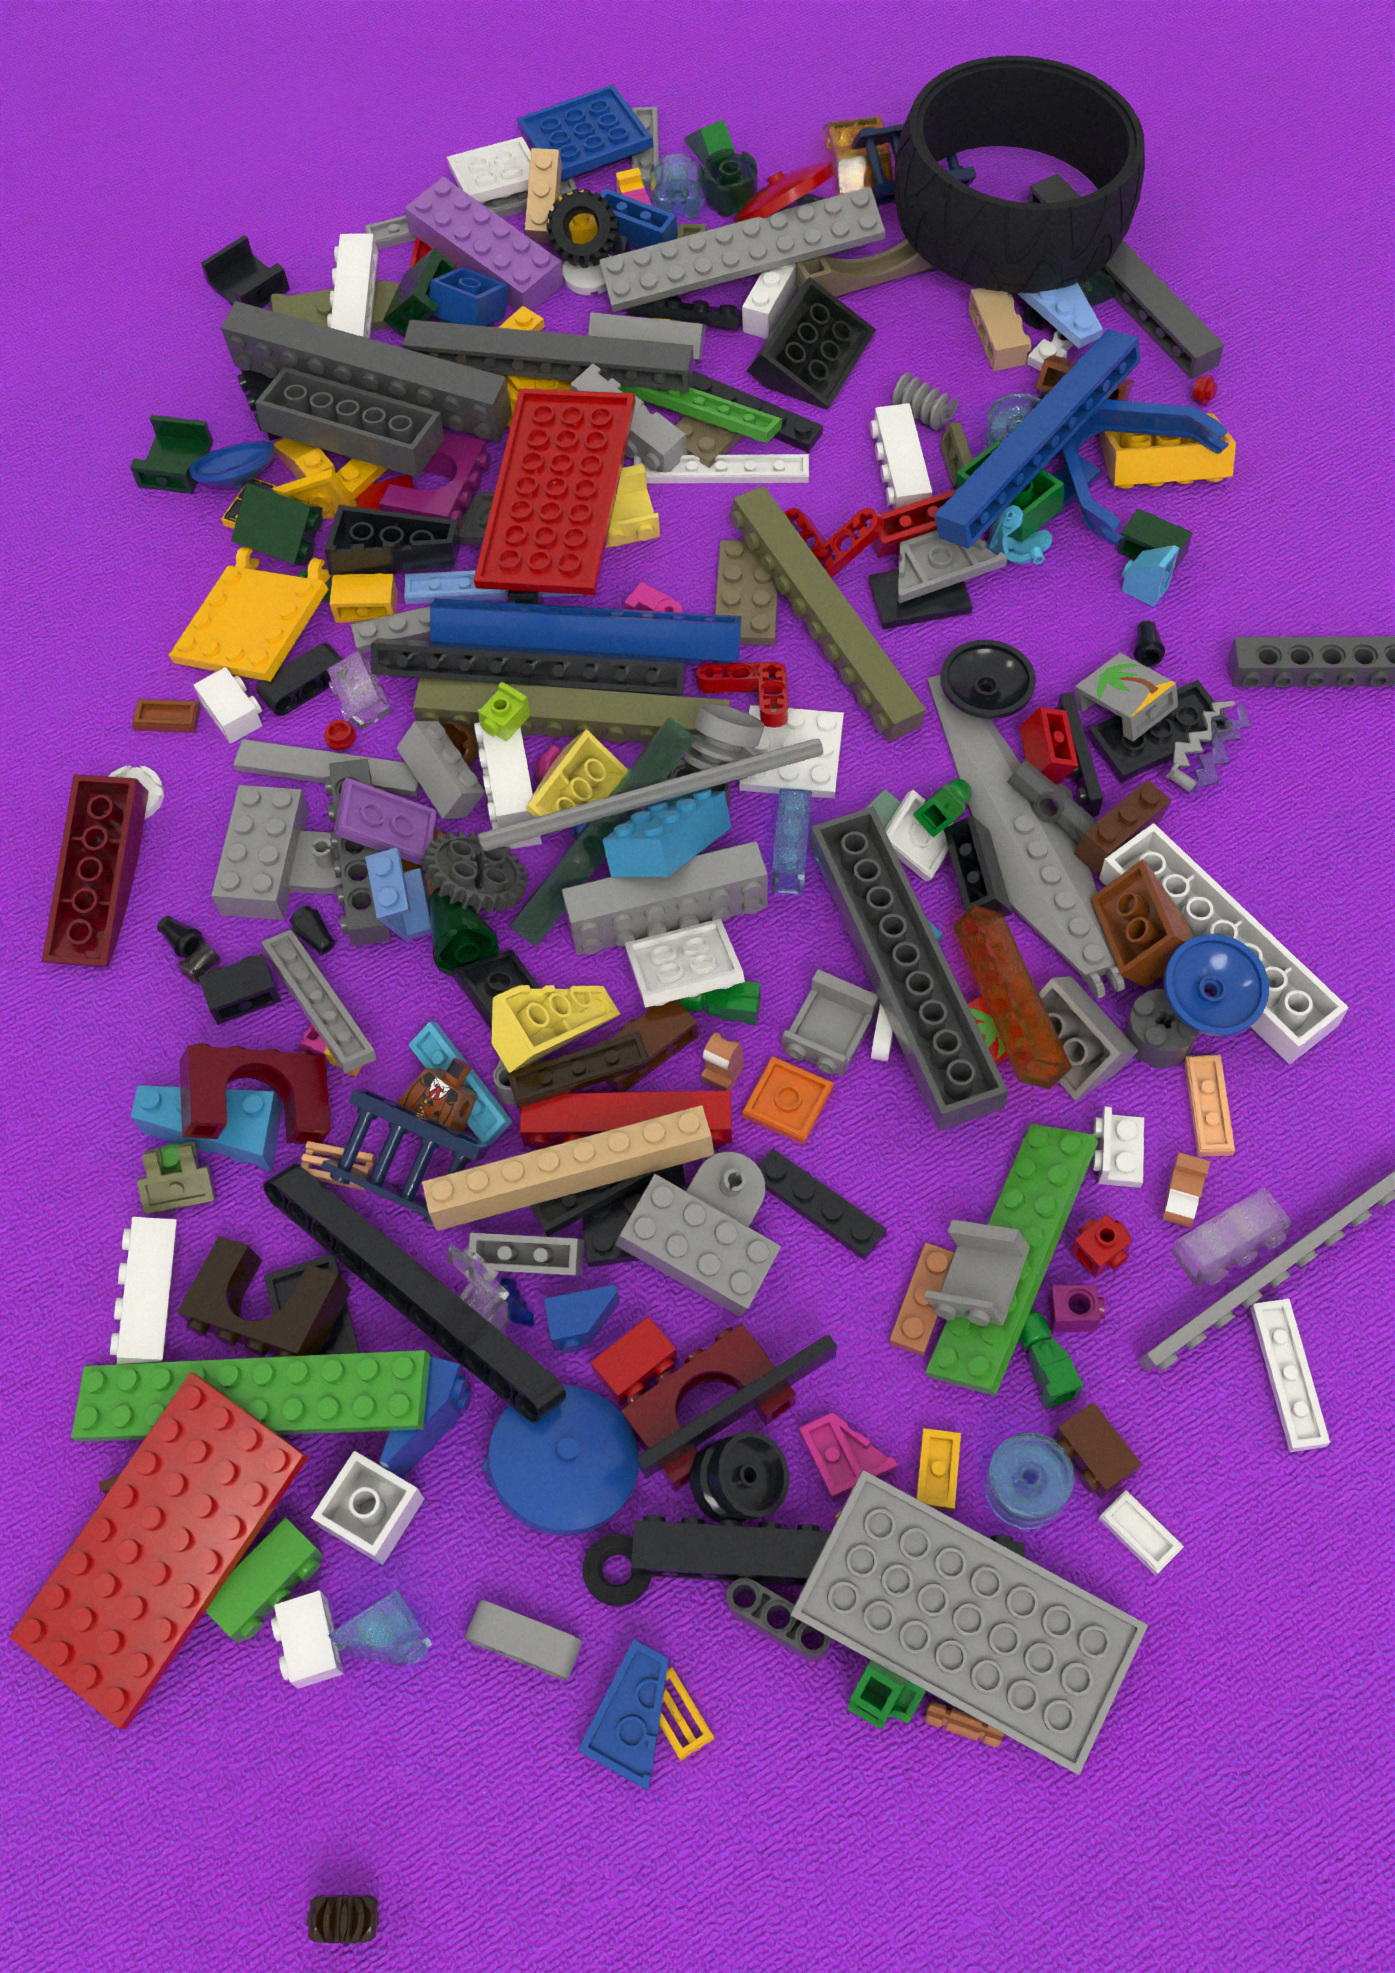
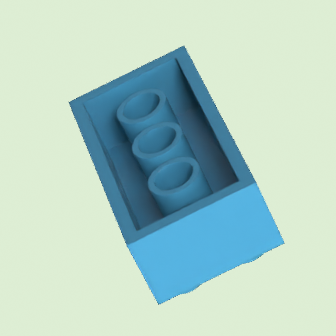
M706 788L647 805L648 807L643 811L631 815L629 821L616 826L611 834L602 839L611 877L671 876L732 828L725 792L711 791V788Z

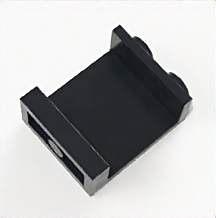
M245 235L201 262L207 284L232 306L235 301L263 308L269 304L272 294H284L290 290L284 268L278 263L270 268L264 265L253 255L248 237Z

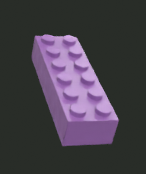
M441 177L404 207L408 230L411 234L430 248H436L458 268L463 266L509 284L507 304L515 310L524 306L533 311L564 285L560 259L445 177Z

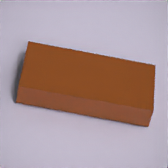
M138 699L132 726L135 731L196 733L201 706L199 701Z

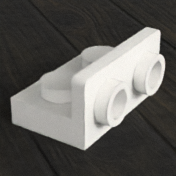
M1104 1106L1101 1117H1095L1093 1134L1099 1139V1150H1095L1092 1160V1170L1098 1171V1184L1141 1188L1143 1184L1144 1118L1112 1115V1107Z

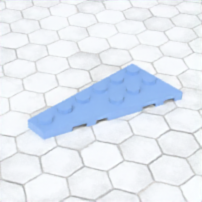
M1078 282L1057 290L1053 289L1038 293H1017L1078 349L1095 342L1102 336L1103 328Z

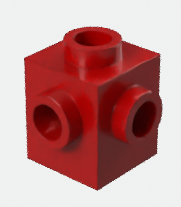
M1106 1214L1098 1221L1095 1218L1090 1219L1078 1231L1080 1236L1074 1240L1070 1251L1084 1268L1096 1278L1109 1267L1112 1270H1116L1129 1258L1127 1252L1132 1239L1130 1238L1129 1231L1120 1221H1114Z

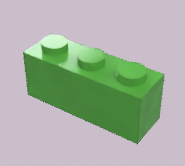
M285 1517L232 1571L205 1612L235 1642L240 1644L244 1639L247 1641L254 1637L262 1628V1620L272 1610L275 1611V1604L289 1600L292 1596L290 1591L301 1580L307 1581L318 1571L320 1567L319 1562L324 1556Z

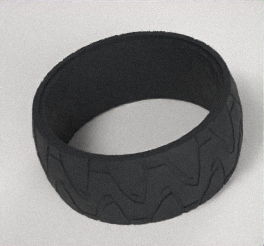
M993 56L956 65L952 69L949 68L940 73L938 77L933 78L922 88L902 128L896 153L894 195L898 221L902 232L913 249L918 251V254L929 264L946 273V275L959 281L962 280L964 283L972 286L1008 293H1038L1053 289L1057 290L1061 287L1065 288L1076 284V282L1079 283L1097 273L1108 263L1130 228L1134 212L1140 200L1145 171L1143 129L1137 114H1135L1131 105L1120 93L1103 80H1099L1096 76L1077 67L1050 59L1045 60L1031 56ZM1006 146L1024 148L1041 152L1066 162L1084 174L1098 190L1086 196L1063 202L1023 203L993 197L968 187L947 173L938 164V161L955 153L979 147Z

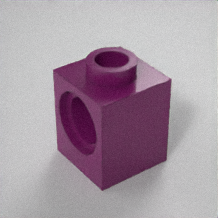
M1097 1284L1052 1286L1048 1296L1051 1332H1095L1100 1320L1105 1319L1104 1297H1098ZM1079 1303L1085 1307L1087 1313L1076 1314L1071 1311L1069 1304Z

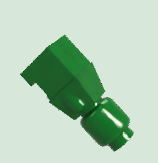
M959 778L952 779L942 788L938 789L913 813L914 817L933 838L965 811V805L970 801L972 795L970 785L965 780Z
M745 981L727 989L720 988L701 993L696 997L677 999V1001L687 1011L701 1012L706 1008L707 1014L727 1022L741 1021L745 1022V1024L757 1026L761 1002V986L758 982Z
M1032 1307L1019 1337V1342L1024 1350L1029 1351L1027 1356L1034 1381L1040 1385L1043 1391L1040 1399L1045 1410L1078 1399L1084 1385L1070 1359L1071 1356L1052 1339V1332L1044 1316L1041 1313L1035 1312Z

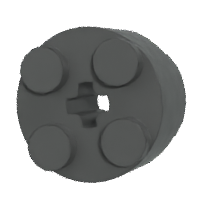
M1154 989L1144 993L1135 1000L1124 1035L1139 1050L1133 1056L1138 1061L1141 1059L1149 1063L1150 1067L1166 1069L1179 1065L1184 1061L1185 1057L1192 1050L1199 1032L1188 1027L1176 1016L1167 1001L1164 989Z

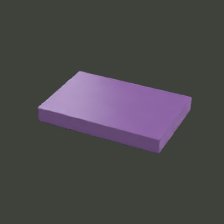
M346 777L342 783L334 835L381 852L397 847L400 851L401 859L422 866V859L426 848L429 846L430 841L433 840L437 810Z

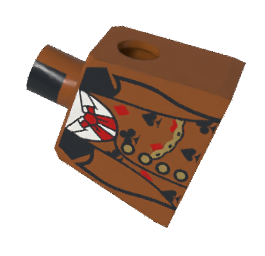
M453 1058L447 1070L442 1068H426L397 1103L463 1133L477 1099L476 1092L463 1084L471 1071V1067L464 1061Z

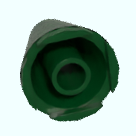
M440 889L431 895L429 908L433 959L439 971L448 976H453L454 968L498 954L499 946L496 933L480 914L475 912L473 906L469 905L466 909H462V903L459 901L450 904V896L440 897L438 895Z

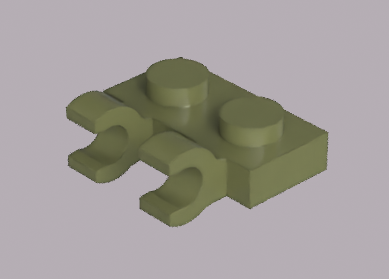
M195 1141L181 1143V1147L177 1148L181 1170L163 1172V1158L160 1148L149 1149L145 1151L146 1153L142 1154L147 1176L139 1177L137 1185L144 1214L211 1202L216 1199L209 1164L198 1165V1152Z

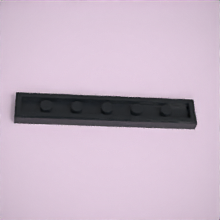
M825 1335L638 1455V1465L645 1478H649L836 1357L837 1345L830 1335Z

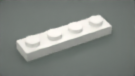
M1290 1299L1253 1304L1250 1310L1289 1452L1327 1447L1330 1444V1440Z

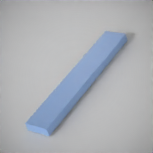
M476 570L405 574L404 599L406 604L433 603L435 598L472 601L508 599V590L476 588L474 584ZM542 592V597H559V596H578V595H580V594H563V593H547V592Z

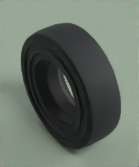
M625 1534L606 1535L598 1539L585 1555L582 1572L586 1587L594 1598L606 1605L624 1606L633 1603L645 1593L652 1577L630 1576L625 1583L619 1585L611 1584L603 1577V1565L611 1556L622 1555L631 1562L633 1537Z

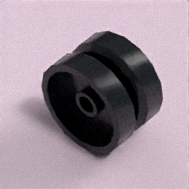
M746 1431L704 1445L696 1453L691 1465L690 1487L699 1508L715 1522L720 1523L721 1520H738L743 1522L772 1514L783 1504L789 1489V1469L785 1456L775 1441L763 1433Z

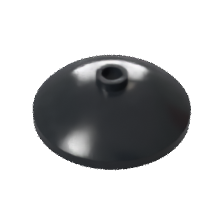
M976 640L960 645L945 659L940 676L942 690L947 699L956 708L968 715L985 719L1003 718L1017 713L1029 703L1036 685L1035 671L1028 658L1013 646L994 640Z

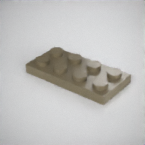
M720 540L715 615L742 616L740 645L775 646L778 588L775 580L770 573L764 571L760 559L754 551L747 547L745 541Z

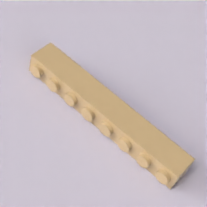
M701 1105L422 1182L428 1213L436 1230L440 1231L536 1203L713 1156L714 1148L704 1109Z

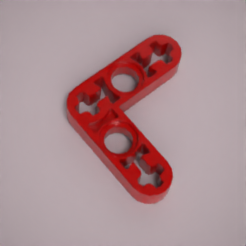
M797 508L785 511V515L793 526H795L793 521L797 519L798 526L803 529L800 532L798 531V533L805 542L810 537L815 538V544L811 551L820 563L826 560L825 570L831 578L873 542L884 528L883 517L871 508H864L855 514L831 538L825 541L807 514ZM868 519H871V520H870L871 526H870V528L867 529V523H866V522H867ZM856 530L858 531L857 533L861 535L860 537L854 533ZM851 537V547L841 552L840 546L842 541ZM832 552L838 555V558L835 559V555H833Z
M781 663L706 664L696 670V686L700 691L705 693L759 691L760 721L764 723V726L776 728L788 722L786 668ZM771 709H777V711L771 712Z

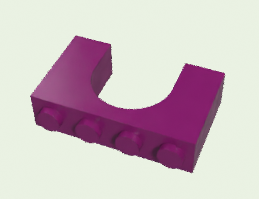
M443 432V443L422 471L441 474L453 480L447 485L433 490H418L389 484L379 503L380 510L458 520V526L460 527L462 515L465 509H469L472 495L475 489H479L484 471H487L490 467L491 455L487 453L486 440Z

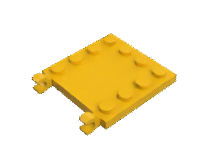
M248 547L239 548L236 554V565H228L168 656L175 664L211 671H219L226 667L232 675L271 682L329 590L325 582L329 580L331 575H329L328 570L321 569L325 563L324 559L313 558L308 565V576L303 578L255 570L260 561L256 558H250L253 549Z

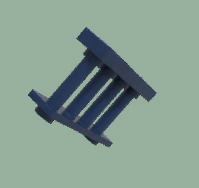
M904 124L878 129L866 127L859 131L851 144L852 150L866 148L875 180L872 192L877 206L896 202L894 181L890 182L885 178L877 145L890 143L894 159H896ZM956 153L946 157L949 170L946 172L969 187L977 177L974 166L967 168L960 166Z
M366 1088L353 1090L348 1103L358 1107L357 1113H359L356 1124L341 1159L335 1158L323 1161L321 1168L331 1172L330 1177L333 1180L343 1184L353 1182L425 1216L423 1220L427 1224L434 1226L428 1213L426 1200L415 1195L435 1148L439 1149L441 1145L452 1150L451 1156L454 1158L446 1174L448 1175L463 1171L466 1164L471 1163L472 1160L483 1159L489 1145ZM380 1117L389 1121L388 1127L391 1129L370 1175L353 1167L372 1120ZM410 1131L421 1136L419 1141L422 1144L403 1189H400L384 1180L403 1135L408 1134Z

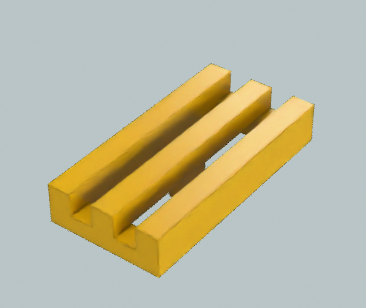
M673 1667L668 1669L666 1682L668 1680L671 1681L702 1733V1736L696 1739L665 1688L663 1701L689 1744L682 1748L662 1712L659 1726L679 1760L683 1761L687 1756L713 1741L714 1736Z

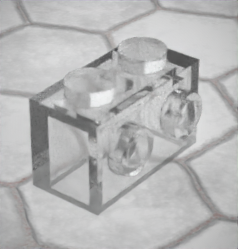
M360 651L354 652L327 669L332 680L329 682L330 689L340 699L342 706L339 707V710L348 723L353 722L363 730L393 712L378 675L371 674V661Z

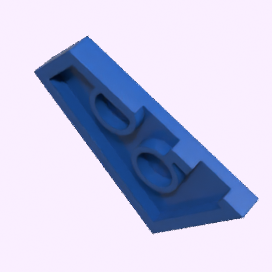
M634 1638L577 1751L649 1791L670 1657Z

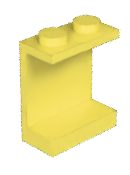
M643 464L622 468L606 548L660 537L658 513L653 511Z

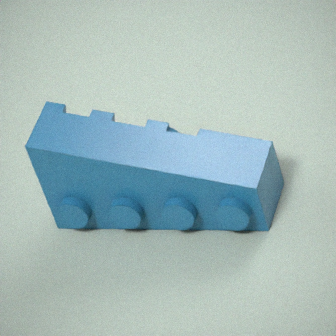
M137 1085L131 1118L143 1134L176 1144L195 1141L196 1147L200 1151L213 1154V1152L230 1157L233 1161L244 1164L248 1162L258 1165L260 1169L272 1172L283 1108L274 1091L225 1089L227 1125L219 1138L182 1137L180 1087Z

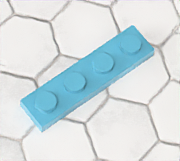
M429 1021L408 1045L425 1068H442L447 1070L453 1058L460 1059L468 1064L437 1022ZM471 1067V1071L463 1084L476 1092L477 1099L467 1124L481 1142L491 1146L513 1121Z

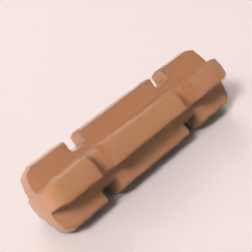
M931 1701L928 1705L925 1716L927 1724L938 1728L942 1725L949 1732L975 1741L980 1738L984 1744L995 1748L1000 1746L1004 1733L956 1708L952 1707L951 1710L946 1709L947 1705Z

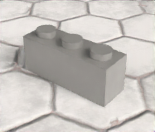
M414 721L396 747L442 819L466 818L484 795V789L478 782L476 775L462 758L460 751L446 734L444 727L438 721Z
M470 1233L468 1269L582 1275L585 1239Z

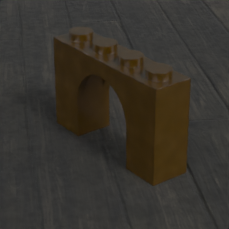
M219 1236L177 1311L188 1322L186 1328L201 1336H206L207 1332L215 1334L219 1341L230 1346H235L237 1342L244 1344L247 1350L262 1357H265L267 1353L276 1355V1357L318 1355L351 1288L339 1274L308 1264L290 1299L281 1310L262 1320H244L241 1315L242 1299L262 1260L249 1245Z

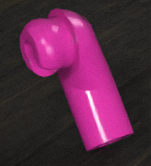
M551 745L535 764V774L539 784L561 752V749L555 745Z

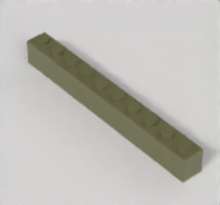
M761 486L734 497L729 515L731 524L735 529H739L744 536L747 547L756 553L764 571L771 574L779 592L788 598L796 616L801 617L805 622L810 636L814 640L817 639L822 646L827 660L831 663L833 662L839 670L844 684L849 685L856 694L859 705L866 709L873 718L876 729L882 732L890 742L921 728L926 712L925 707L766 487Z
M419 678L413 705L416 720L438 721L440 725L453 721L475 730L474 723L480 722L478 709H481L498 691L500 683ZM505 683L528 698L531 716L521 726L522 735L535 734L547 735L552 738H576L587 729L596 739L609 740L615 743L624 741L637 742L644 745L663 744L679 748L685 746L692 747L689 744L690 736L704 735L694 727L700 704L714 703L730 707V700Z

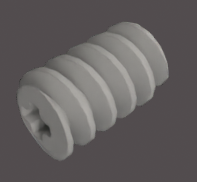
M911 372L902 375L894 389L893 405L910 403L913 418L921 419L923 424L930 425L936 431L945 427L958 408V399L953 398L948 403L950 398L948 393H943L939 397V388L935 387L930 391L931 384L925 382L921 385L920 377L917 376L911 381Z

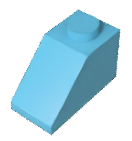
M1172 545L1142 551L1135 561L1130 560L1122 572V577L1125 578L1122 591L1154 607L1169 588L1179 547Z

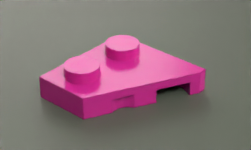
M833 1412L799 1427V1434L832 1500L852 1491L862 1470L879 1478L896 1470L898 1467L892 1457H887L871 1445L870 1440L859 1432H854L850 1429L847 1423Z

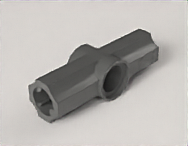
M1025 760L1007 781L1034 805L1035 814L1039 819L1044 822H1053L1077 844H1079L1084 832L1097 822L1096 819L1073 800L1072 792L1068 787L1063 784H1054L1028 760ZM1050 799L1054 800L1058 807L1052 805Z

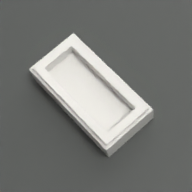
M1127 1490L1098 1518L1155 1576L1184 1547Z

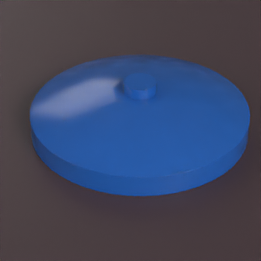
M563 1385L566 1392L565 1401L537 1423L530 1422L510 1405L504 1410L493 1429L489 1441L487 1469L497 1498L505 1509L518 1521L546 1534L569 1536L583 1534L603 1526L622 1509L636 1483L639 1469L637 1461L639 1453L631 1427L622 1416V1413L612 1403L588 1389Z

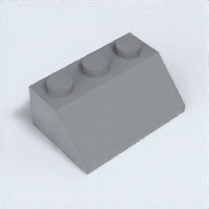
M1072 976L1052 978L1012 1022L1015 1028L1019 1027L1024 1032L1028 1041L1027 1046L1075 1101L1080 1100L1116 1075L1139 1051Z

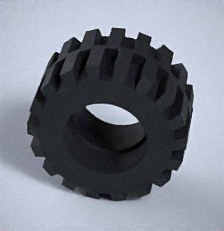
M574 189L570 195L564 193L561 195L563 198L561 201L558 202L556 200L553 203V211L549 210V223H547L548 238L560 257L565 261L567 260L571 265H581L582 268L588 267L589 264H593V266L599 265L598 261L600 259L609 257V252L614 251L617 236H619V225L616 215L608 201L604 200L597 192L593 194L588 189H584V192ZM582 213L594 215L599 223V230L595 238L586 244L573 243L567 234L570 221Z

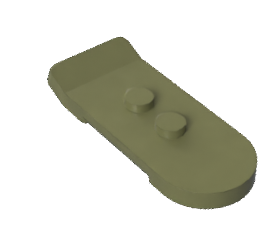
M392 281L375 282L372 330L391 328L383 319L399 284ZM334 288L296 295L275 293L271 295L269 309L273 312L328 327L327 316L329 313H332L330 291H334Z

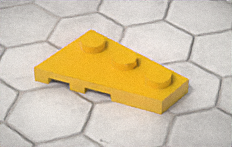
M332 469L271 488L323 507L321 514L323 519L334 518L339 505L359 507Z

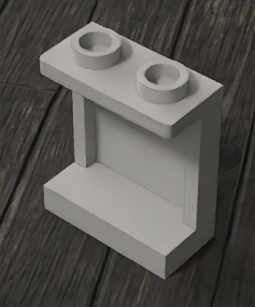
M817 969L812 978V987L790 1030H785L782 1035V1050L795 1060L802 1061L804 1059L815 1064L824 1073H835L844 1077L878 1012L879 998L877 994Z

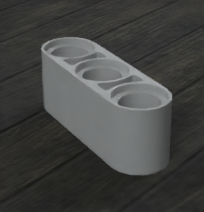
M484 1600L479 1601L464 1637L465 1640L479 1647L565 1681L569 1680L583 1644L582 1640L566 1632Z

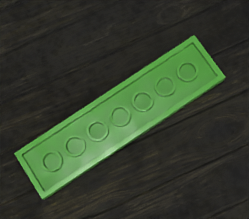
M1030 1123L988 1222V1225L1018 1229L1030 1246L1004 1325L989 1323L988 1326H979L968 1319L957 1317L955 1320H947L925 1371L930 1379L996 1396L1098 1145V1140L1094 1134Z

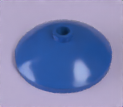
M266 441L238 443L215 450L197 459L191 464L189 473L192 479L201 484L219 488L232 486L233 489H241L246 482L258 477L269 466L276 452L273 444Z
M1204 934L1191 938L1172 954L1164 973V990L1171 1009L1184 1024L1205 1035L1223 1037L1235 1035L1246 1030L1259 1019L1268 1002L1269 982L1262 962L1248 946L1229 936ZM1204 987H1208L1213 991V997L1205 994Z

